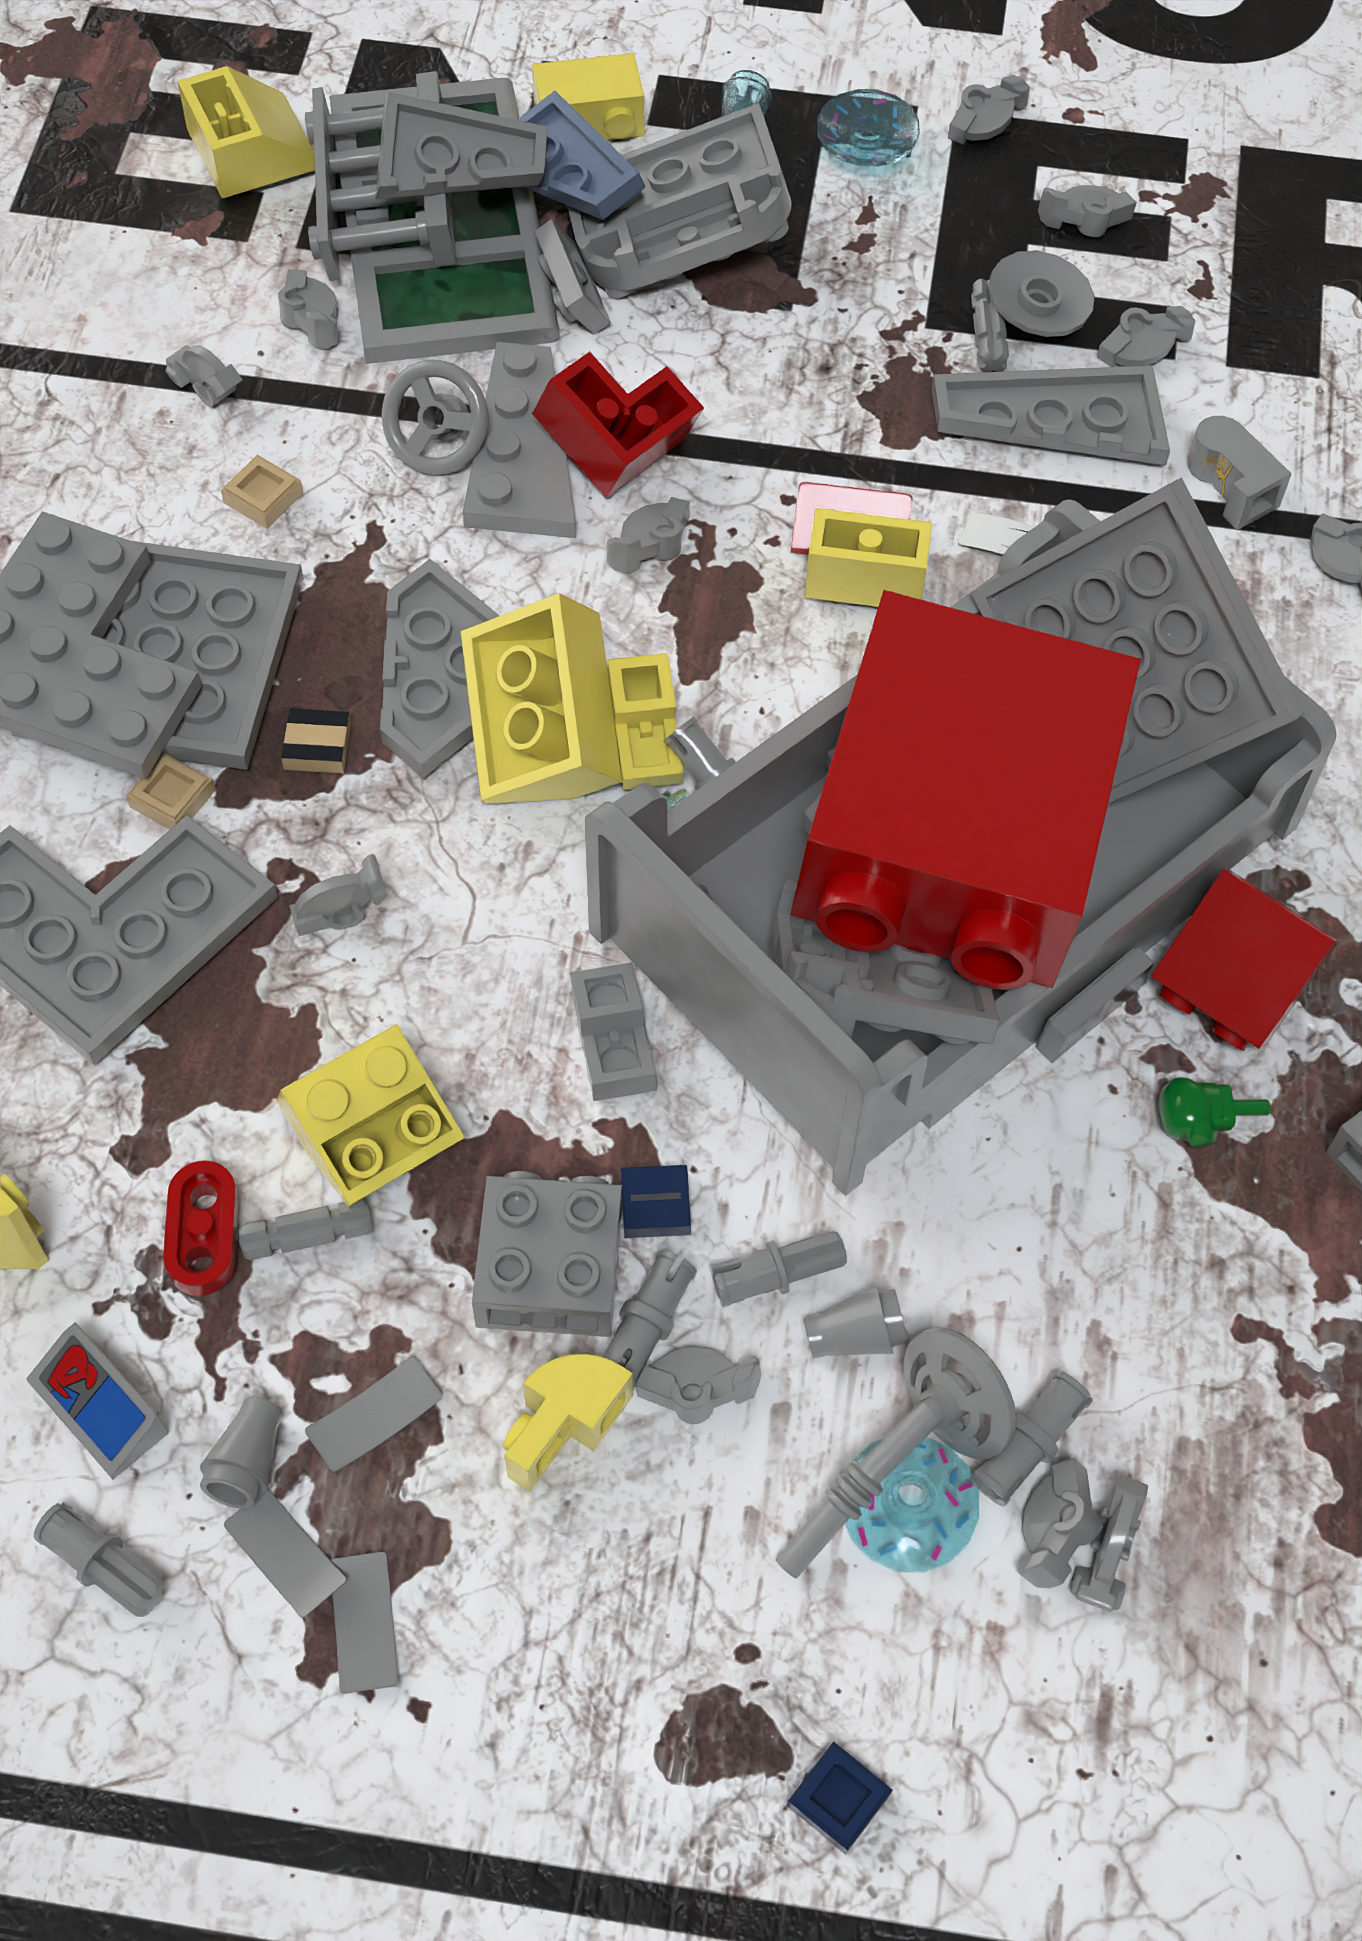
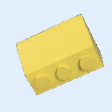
M557 593L461 631L481 801L486 803L574 799L623 782L599 612Z

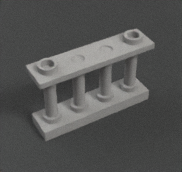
M437 71L416 74L417 97L414 98L444 104ZM323 87L312 88L313 111L305 112V125L309 143L314 145L317 226H310L308 234L314 260L323 259L329 281L340 280L339 251L419 240L421 245L430 244L435 267L457 264L452 193L375 199L377 184L336 189L335 174L378 168L380 145L334 151V136L382 130L384 107L330 114ZM414 201H417L418 206H424L425 211L416 212V218L338 228L337 212Z

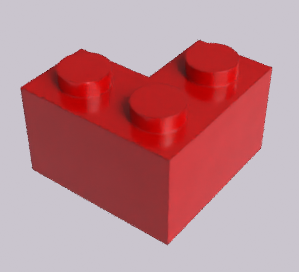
M589 351L549 379L532 415L601 493L608 498L682 443L703 412L704 407L668 366L630 393H627Z

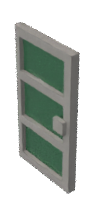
M508 78L440 84L443 102L446 105L516 120L519 118L513 82ZM417 87L329 96L331 114L384 107L388 92L417 97ZM382 130L335 136L336 150L341 151L380 145ZM378 168L340 173L342 189L377 184ZM524 187L452 192L457 264L435 267L430 244L421 245L419 240L350 249L366 364L493 350L496 348L497 342L537 345L552 343L559 338L560 332L550 279L538 260V256L543 251L534 232L540 226L532 190ZM417 201L348 210L345 211L347 227L416 218V212L425 211L424 206H418Z

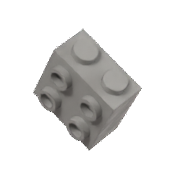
M525 1171L509 1172L503 1177L487 1176L472 1296L476 1328L611 1337L622 1220V1185H612L606 1180L594 1176H579L571 1179L570 1182L543 1180L540 1176Z

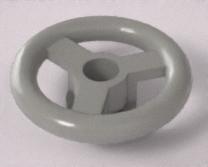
M424 360L408 366L391 382L383 400L382 426L390 448L404 464L421 473L444 475L463 468L481 449L488 429V408L479 385L465 370L443 360ZM428 377L444 378L458 386L467 398L471 413H468L465 403L459 397L452 394H435ZM411 386L420 406L417 415L419 425L406 442L399 425V407L405 392ZM437 408L441 409L444 415V421L440 427L435 424L433 418ZM464 431H469L464 444L451 455L441 458H431L422 455L431 440L454 439L459 437Z

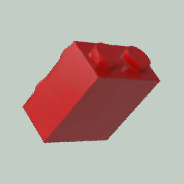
M1223 869L1161 959L1151 977L1163 984L1158 994L1179 1010L1191 1015L1195 1007L1215 1019L1217 1022L1212 1031L1234 1047L1245 1051L1251 1043L1258 1049L1266 1047L1339 940L1232 870Z

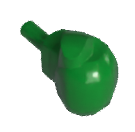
M1178 1077L1168 1081L1159 1093V1112L1164 1130L1170 1137L1175 1140L1187 1141L1193 1148H1200L1216 1144L1218 1131L1232 1130L1236 1123V1116H1268L1270 1113V1102L1267 1099L1233 1100L1232 1089L1228 1084L1216 1085V1083L1194 1082L1189 1078Z

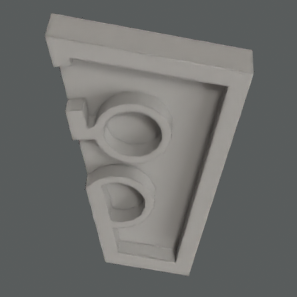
M388 92L383 112L375 199L539 185L545 169L548 126Z

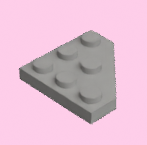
M431 559L427 560L387 591L386 640L384 641L383 708L381 709L380 718L382 743L422 778L426 777L473 738L461 631L500 616Z

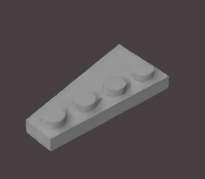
M506 342L496 343L485 398L488 408V429L484 443L472 462L462 512L464 527L576 538V522L566 452L532 415L549 379L555 376L551 347Z
M1153 365L933 374L931 391L938 432L1167 465L1170 446Z

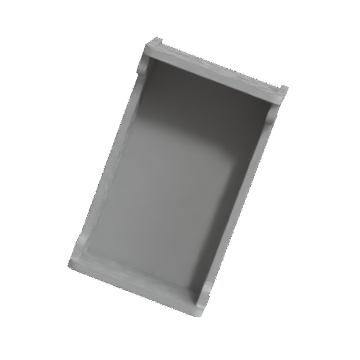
M1068 499L1062 501L1045 514L1040 524L1016 540L1006 550L999 562L997 573L978 588L1097 524L1100 520L1078 502ZM971 593L951 606L954 609L982 616ZM857 675L669 811L667 800L651 784L643 783L630 790L614 803L605 802L586 815L585 842L589 933L600 944L610 938L834 1168L832 1183L847 1196L863 1183L866 1165L920 1121L930 1129L1037 1042L1051 1016L1132 948L1136 949L1139 947L1146 953L1189 918L1200 904L1205 891L1215 882L1223 869L1230 870L1274 833L1283 840L1297 829L1336 740L1335 725L1331 717L1320 705L1286 678L1304 713L1295 721L1108 804L1083 916L1054 986L1050 988L1029 982L1015 989H992L1000 1020L992 1045L974 1041L966 1044H952L937 1038L934 1034L902 1029L898 1032H886L870 1026L867 1022L858 1020L855 1022L850 1038L774 963L771 932L783 885L786 879L798 883L809 836L802 826L803 813L822 793L828 769L824 766L826 752L836 747ZM697 885L705 886L712 900Z

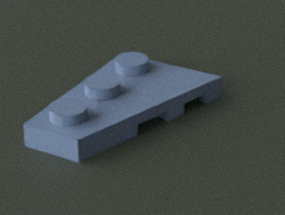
M553 91L517 119L548 126L545 169L539 185L522 187L602 220L645 188L640 173L556 91Z

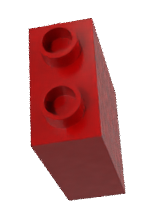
M883 589L807 839L790 915L816 922L817 927L825 937L835 944L850 950L879 952L896 944L949 959L954 969L962 977L983 987L1007 990L1019 988L1032 982L1053 988L1083 916L1141 658Z

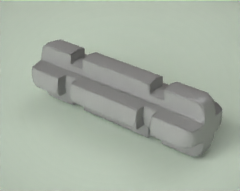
M980 278L974 282L971 294L972 308L975 311L973 319L976 347L979 349L977 352L978 366L983 372H990L992 370L1002 372L1007 367V359L1009 357L1008 342L1004 339L1007 337L1005 318L996 310L988 292L990 280L986 281Z
M364 1199L349 1207L345 1202L338 1203L339 1208L329 1210L327 1205L275 1217V1222L269 1224L266 1223L265 1219L243 1224L238 1229L242 1255L247 1260H254L272 1256V1250L280 1248L282 1253L335 1242V1236L343 1234L345 1239L366 1235L372 1229L368 1204Z

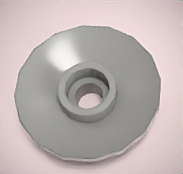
M1038 250L1015 252L1002 258L991 272L988 292L994 307L1007 322L1025 332L1045 337L1068 335L1082 328L1093 312L1094 293L1089 280L1074 264L1058 255Z

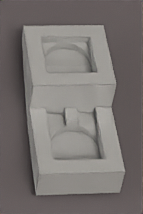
M633 963L570 972L575 1010L593 1101L657 1091L656 1070L645 1029L644 1008Z

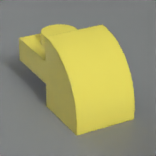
M668 653L607 659L623 780L622 789H633L643 783H649L652 786L683 783L684 772L682 762L669 745L667 746L663 742L677 729L675 719L676 703Z
M574 1354L559 1357L536 1369L523 1382L525 1405L535 1414L531 1416L527 1412L523 1413L513 1424L503 1442V1449L507 1451L504 1455L507 1477L531 1492L570 1437L594 1452L633 1397V1373L612 1360L590 1354Z

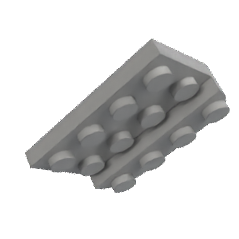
M757 103L622 154L640 173L645 188L604 220L567 205L575 240L594 282L604 287L609 297L621 298L630 294L636 288H641L663 279H673L687 270L711 261L727 259L734 253L752 247L762 241L771 242L780 239L787 233L789 228L787 218L791 211V197L760 104Z
M786 879L771 932L774 963L850 1038L855 1022L858 1020L867 1022L870 1026L886 1032H898L902 1029L934 1034L937 1038L952 1044H966L970 1041L993 1044L1000 1020L991 988L970 982L954 969L951 960L896 944L879 952L854 951L835 944L821 933L816 922L790 915L797 883Z

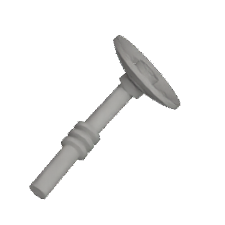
M941 1327L927 1329L911 1340L904 1356V1376L915 1408L859 1464L855 1462L849 1463L846 1467L849 1476L840 1474L836 1478L838 1488L834 1486L828 1487L825 1491L828 1500L776 1558L777 1563L785 1572L797 1579L850 1518L857 1521L862 1516L859 1507L862 1506L867 1509L871 1506L873 1502L870 1495L878 1497L883 1492L880 1483L931 1432L954 1451L974 1459H990L1000 1454L1010 1445L1016 1430V1410L1012 1394L996 1364L975 1342L959 1332ZM925 1353L926 1364L919 1369L916 1375L918 1360ZM948 1356L965 1367L981 1389L975 1390L972 1383L964 1375L948 1369ZM930 1375L933 1385L927 1389V1380ZM969 1413V1423L965 1427L959 1419ZM985 1415H990V1432L986 1440L980 1443L974 1436L983 1428Z

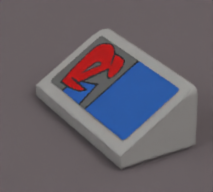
M76 1322L60 1335L26 1378L32 1388L112 1480L168 1434L158 1414Z

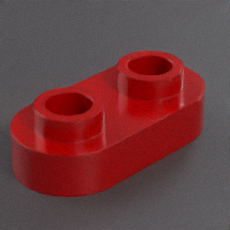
M196 1161L182 1167L171 1179L167 1194L163 1249L164 1266L175 1287L186 1294L194 1296L209 1295L224 1287L232 1277L236 1264L239 1194L231 1173L224 1166L213 1161ZM212 1195L217 1198L215 1203L209 1208L199 1209L195 1207L196 1201L202 1196ZM200 1257L213 1259L211 1266L204 1271L196 1272L190 1269L192 1263Z

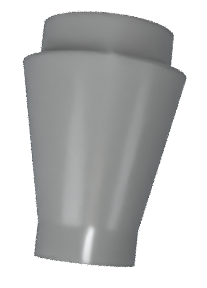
M874 1287L819 1315L804 1318V1325L813 1359L834 1355L894 1354L892 1347L909 1343L895 1289L878 1293L877 1287Z
M247 1397L244 1399L240 1411L200 1465V1470L203 1474L200 1488L208 1497L229 1507L245 1509L253 1506L257 1496H262L267 1492L278 1426L283 1417L282 1410L276 1404L260 1397Z

